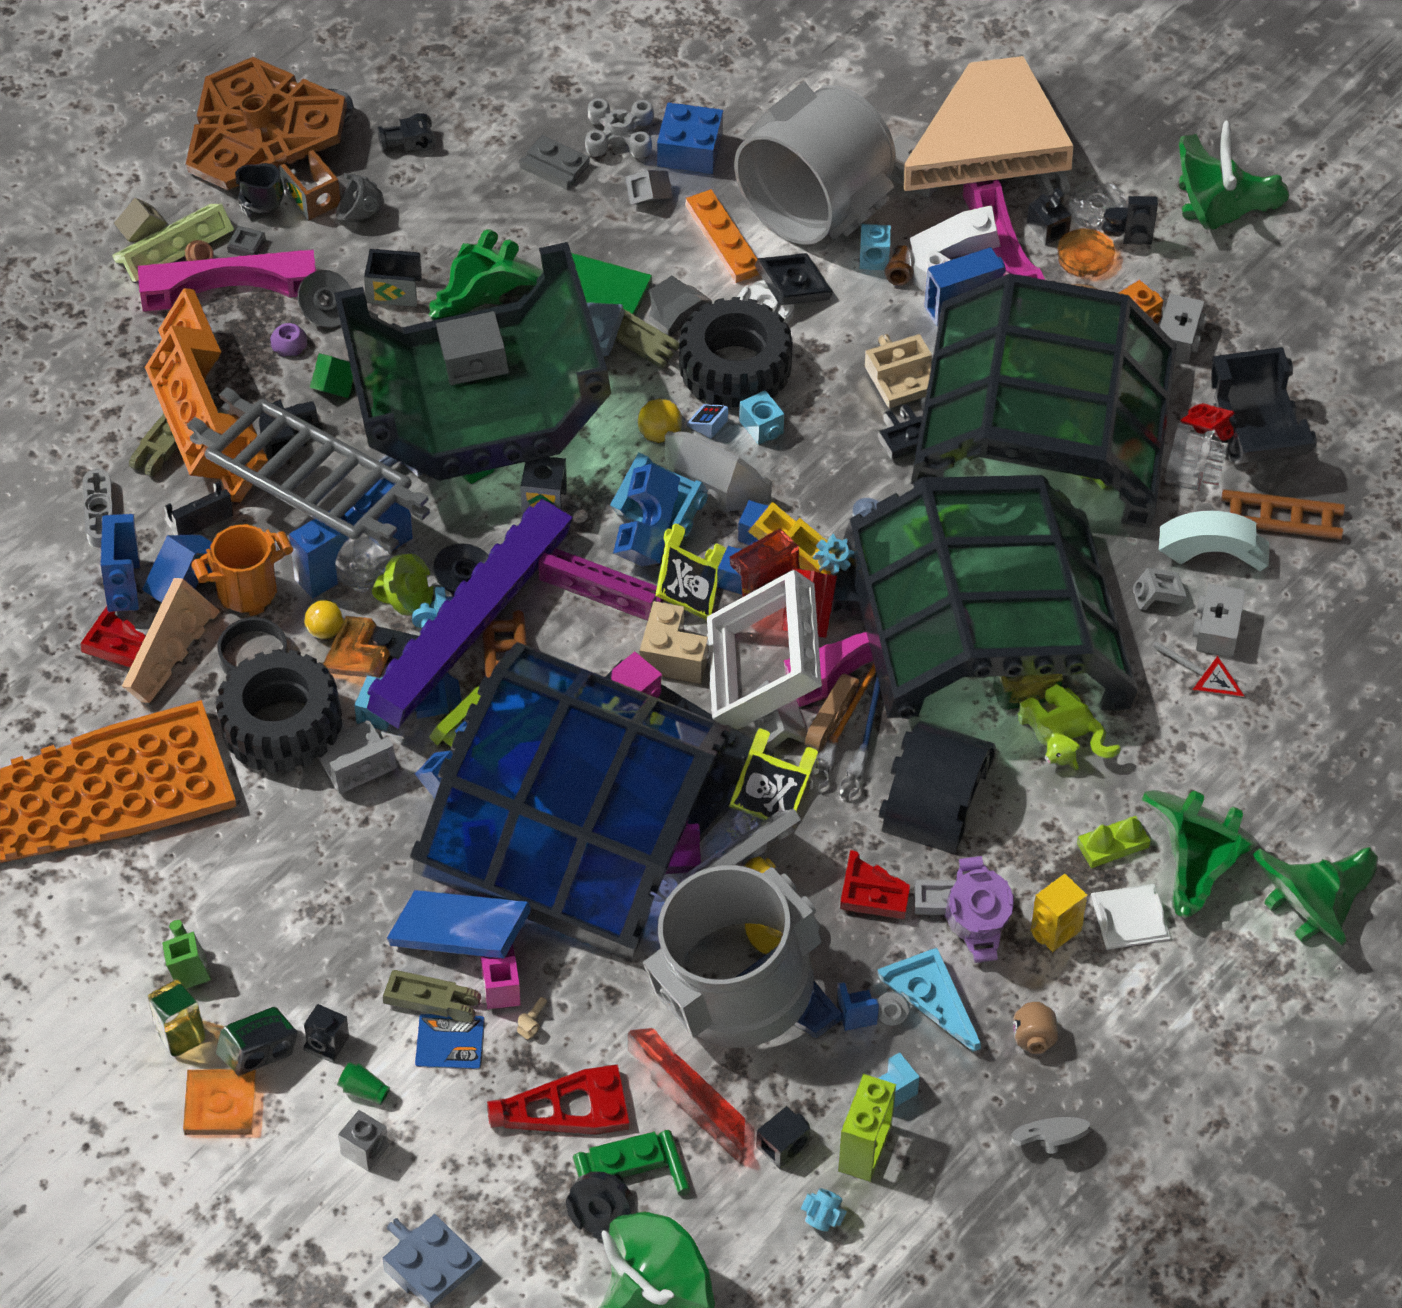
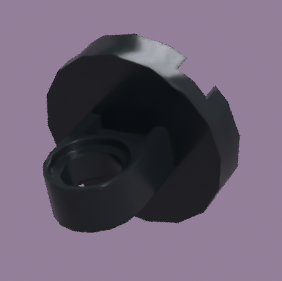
M589 1172L584 1174L570 1188V1193L566 1199L568 1216L579 1230L584 1227L587 1231L594 1233L592 1237L596 1239H603L602 1231L609 1233L610 1223L615 1218L621 1215L635 1214L636 1210L634 1196L619 1174H608L605 1172Z

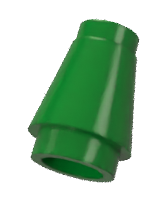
M349 1062L337 1082V1086L343 1089V1093L382 1105L390 1091L389 1086L385 1085L383 1081L360 1063L355 1065Z

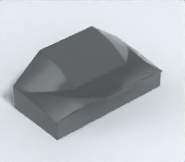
M671 275L649 290L651 298L649 322L663 333L671 336L682 329L683 324L688 321V317L694 311L699 312V308L707 303L711 305L712 300L695 287L686 285Z

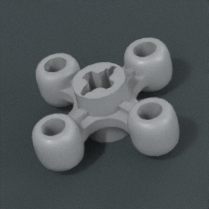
M601 98L593 99L589 103L587 113L590 122L595 125L605 126L603 131L593 130L586 135L585 148L589 155L593 157L604 155L609 144L614 147H625L628 145L632 156L639 159L645 158L650 154L652 149L650 136L645 132H635L634 130L637 125L644 127L653 121L654 109L649 101H636L630 113L622 109L610 111L608 102Z

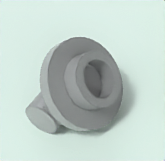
M886 992L877 997L879 1004L878 1019L884 1024L898 1025L909 1015L911 1002H908L900 993Z

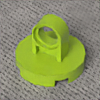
M416 554L397 555L390 559L384 574L376 578L372 588V595L378 601L391 604L394 610L401 615L412 616L413 612L419 609L422 603H428L430 606L432 602L433 586L428 587L426 577L431 575L429 568L423 559Z

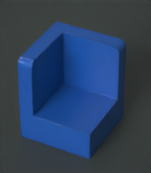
M845 982L838 983L837 1006L843 1016L844 1030L877 1025L879 1004L877 999H872L870 990L848 994Z

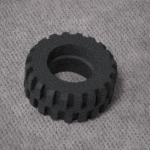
M732 297L731 300L721 298L715 300L714 304L710 305L707 303L701 306L699 312L694 311L688 317V321L683 324L681 336L679 337V370L685 386L692 390V394L700 400L706 399L707 404L724 405L728 407V410H731V407H739L740 410L741 401L764 390L772 399L776 397L779 391L783 390L787 385L792 370L793 338L791 337L789 325L784 322V318L777 311L773 313V308L765 303L760 305L757 304V300L748 298V301L740 300V297ZM739 346L753 350L757 355L746 360L734 361L723 359L715 355L714 352L725 347Z
M281 649L272 650L270 654H264V652L254 655L255 658L251 660L246 658L238 664L239 668L237 670L233 668L226 675V681L221 683L218 689L219 696L216 698V709L222 736L230 753L235 754V758L243 764L249 762L251 768L260 771L262 768H266L267 772L278 773V769H286V772L295 771V767L300 765L306 767L313 763L315 757L319 756L321 758L328 752L326 744L334 745L338 738L337 734L341 731L342 711L337 686L333 675L329 673V669L323 663H317L316 658L305 654L303 657L301 652L289 650V653H283ZM290 700L305 705L296 715L281 721H264L254 717L264 706L277 701Z

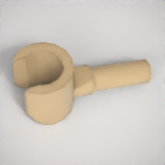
M544 997L539 998L528 1014L523 1013L518 1018L519 1026L517 1027V1032L527 1040L532 1039L540 1028V1024L535 1019L547 1003Z

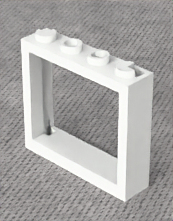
M796 570L788 572L707 616L712 719L722 725H730L738 730L822 686L814 583ZM787 607L791 672L738 699L735 633Z

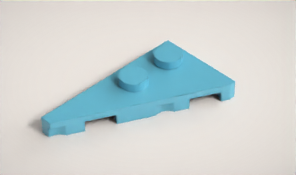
M937 948L877 969L879 979L895 992L903 995L908 1002H911L914 1007L973 1052L981 1049L978 1036Z

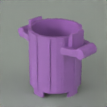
M982 856L959 859L956 882L947 898L945 918H947L951 931L965 941L969 952L973 955L974 963L998 960L997 949L999 947L1000 934L1012 915L1014 895L1007 880H1004L995 871H988L987 867L983 864ZM993 944L992 948L974 950V947L988 946Z

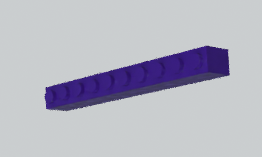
M541 499L534 508L529 506L524 512L519 525L513 524L510 527L503 543H496L493 546L487 561L477 564L471 574V579L468 582L462 581L455 591V597L451 601L445 600L438 610L437 617L434 620H427L420 631V636L416 640L412 638L407 643L399 660L394 658L389 663L381 680L376 678L367 691V694L370 696L367 709L399 729L539 569V560L543 553L551 555L554 549L567 537L573 517L544 499Z

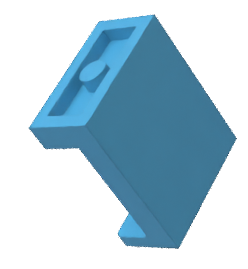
M638 452L610 504L611 508L617 515L632 522H642L643 511L641 506L635 500L627 497L633 469L653 464L680 477L679 494L674 503L671 515L672 523L669 529H672L673 525L677 523L685 528L684 537H687L692 530L693 518L697 510H701L706 504L708 498L707 488L702 482L698 480L694 482L653 463L648 456Z

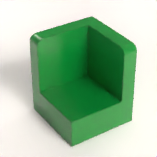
M319 353L310 388L346 398L349 397L353 383L350 362Z

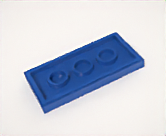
M414 890L390 931L387 940L390 946L504 959L527 919L531 908L529 903L525 901Z

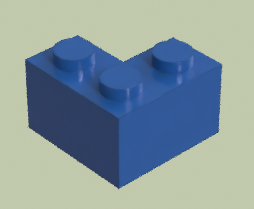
M167 535L142 590L162 603L174 578L184 579L196 589L199 581L191 563L206 554V549L211 550L212 542L202 535ZM209 563L205 564L208 573H212Z

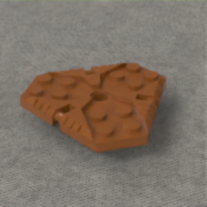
M255 57L205 77L197 111L199 124H194L185 163L187 171L221 188L230 190L240 186L236 185L235 172L243 165L268 163L278 168L282 164L288 163L289 165L296 162L295 160L297 159L301 160L306 155L309 156V151L319 152L340 143L347 109L346 98L306 79H302L297 83L294 74Z

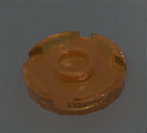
M1087 228L1075 229L1066 233L1059 241L1058 261L1060 266L1077 277H1085V275L1097 277L1106 273L1113 265L1115 247L1112 240L1102 232Z

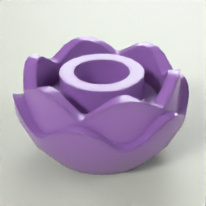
M285 323L273 331L270 337L271 347L280 356H297L307 346V335L300 326Z

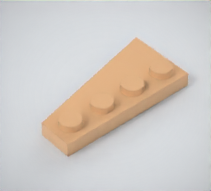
M173 579L122 685L124 689L140 702L150 703L172 675L171 668L177 661L182 662L188 654L186 649L191 642L201 637L205 632L204 625L207 621L214 619L220 612L184 579Z

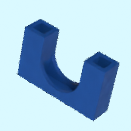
M385 478L379 480L340 519L354 526L395 484ZM395 502L377 519L382 524H391L397 528V532L392 536L399 542L395 549L413 539L411 512L404 506ZM316 519L291 532L289 538L293 548L291 554L295 581L314 599L338 584L336 558L341 547L349 537Z

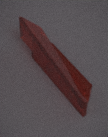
M654 1028L630 1030L627 1033L628 1052L651 1073V1080L741 1164L744 1161L745 1118L679 1055L673 1054Z

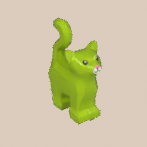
M1056 684L1046 690V701L1057 706L1056 709L1049 712L1033 697L1020 703V710L1017 713L1018 722L1021 725L1029 724L1032 727L1037 741L1047 748L1045 760L1048 764L1061 766L1068 764L1075 771L1078 770L1076 750L1079 749L1080 745L1072 739L1085 735L1088 732L1094 733L1090 745L1092 751L1099 757L1110 759L1117 756L1121 751L1119 744L1109 747L1103 746L1107 734L1104 726L1094 718L1088 705L1082 703L1080 698L1069 687L1064 689Z

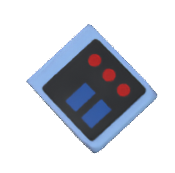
M703 404L687 422V427L712 439L728 421V407L724 405Z

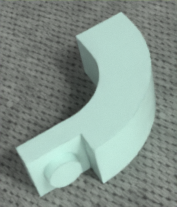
M1198 511L1178 516L1160 526L1159 551L1179 564H1183L1201 553L1225 552L1240 558L1258 571L1269 566V542L1256 534L1257 523L1244 516L1223 511Z

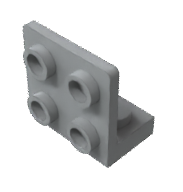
M365 721L338 733V738L333 746L326 744L328 752L321 758L317 757L339 794L397 769L393 744L388 737L381 739L370 721Z

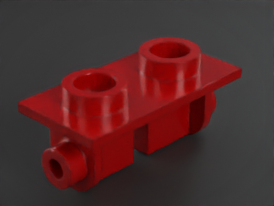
M1202 403L1193 406L1188 411V415L1180 421L1181 423L1192 425L1195 432L1199 434L1215 435L1221 440H1228L1234 434L1229 418L1235 413L1227 409Z

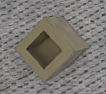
M135 197L114 224L128 241L138 242L163 229L167 222L153 205Z

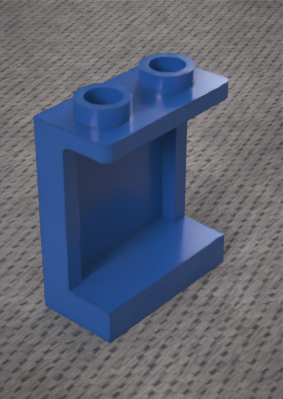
M134 514L102 516L101 572L108 612L138 610L139 601L134 568H140V554Z

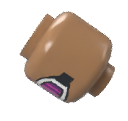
M1029 1002L1024 1004L1013 1017L1014 1037L1016 1044L1021 1049L1033 1054H1041L1056 1044L1058 1040L1057 1018L1055 1012L1050 1007L1041 1002Z

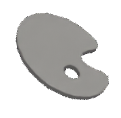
M1056 1117L1038 1120L1015 1129L1011 1134V1140L1015 1145L1020 1146L1036 1140H1045V1151L1047 1153H1057L1059 1145L1067 1144L1086 1136L1090 1132V1123L1085 1119L1077 1117Z

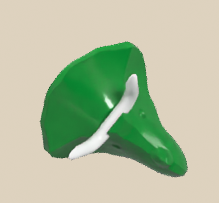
M1227 120L1223 124L1221 134V160L1207 153L1197 134L1180 137L1179 150L1182 175L1178 180L1179 188L1187 190L1191 202L1182 206V216L1185 219L1198 218L1204 229L1207 231L1214 230L1225 223L1237 220L1251 210L1258 209L1264 212L1269 208L1277 209L1284 202L1288 201L1289 190L1287 185L1282 182L1280 175L1254 176L1243 171L1232 160L1231 129Z
M644 1211L618 1216L610 1223L609 1233L602 1231L603 1243L607 1257L611 1262L612 1274L606 1295L598 1308L715 1307L709 1269L694 1239L675 1220L664 1215Z

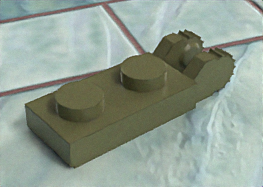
M164 413L139 442L140 445L129 459V467L136 470L139 469L146 461L149 453L153 456L148 460L144 470L146 475L153 477L162 468L163 462L167 461L178 447Z
M392 970L383 994V1004L444 1017L449 1015L455 1021L469 1023L474 1020L476 1014L475 1010L470 1006H477L482 996L476 989L459 986L455 982Z

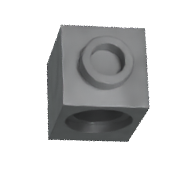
M361 1110L355 1113L338 1134L341 1155L368 1172L389 1147L387 1126Z

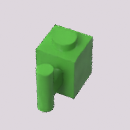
M180 920L172 921L169 928L174 938L162 942L166 966L175 984L182 983L187 989L210 981L207 956L194 931L187 933Z

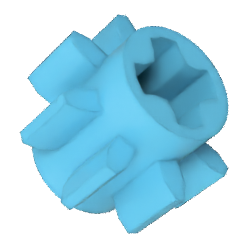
M832 534L827 542L822 539L818 542L816 547L820 551L816 552L813 559L818 560L820 572L823 570L831 571V574L835 576L839 572V567L842 570H847L851 564L846 559L854 554V551L849 550L846 544L847 539L842 541L836 539L835 535Z
M819 1188L817 1194L812 1193L810 1195L807 1193L801 1209L807 1212L805 1222L816 1229L826 1232L829 1231L831 1226H840L847 1212L841 1208L843 1199L839 1195L823 1188Z

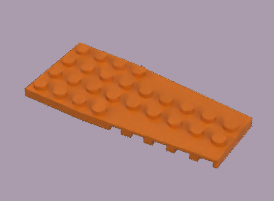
M202 700L71 738V744L57 749L54 745L40 749V755L24 760L23 756L11 759V765L0 768V863L137 835L237 807Z

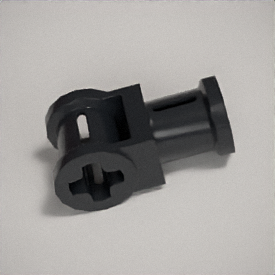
M417 113L409 118L399 119L400 126L377 127L381 151H385L389 147L402 145L405 151H427L433 148L437 141L435 134L431 131V117L424 113Z

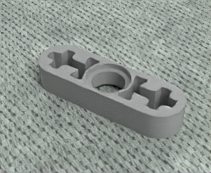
M93 469L83 477L85 530L88 542L94 547H101L102 534H97V523H102V516L114 515L112 484L108 472L102 469ZM96 482H100L101 493H95L94 486ZM96 504H104L107 506V508L102 512H93L90 510L92 506Z

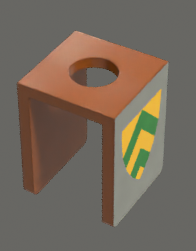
M314 150L309 151L308 154L311 177L318 186L307 190L285 164L280 165L284 193L308 221L338 207L340 202L339 180ZM322 194L328 196L325 202L316 204L319 196Z

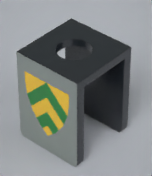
M369 249L364 274L367 303L417 306L416 281L422 280L421 254L419 252Z
M545 457L525 462L520 485L522 516L529 506L534 508L541 499L562 510L561 494H567L566 458Z

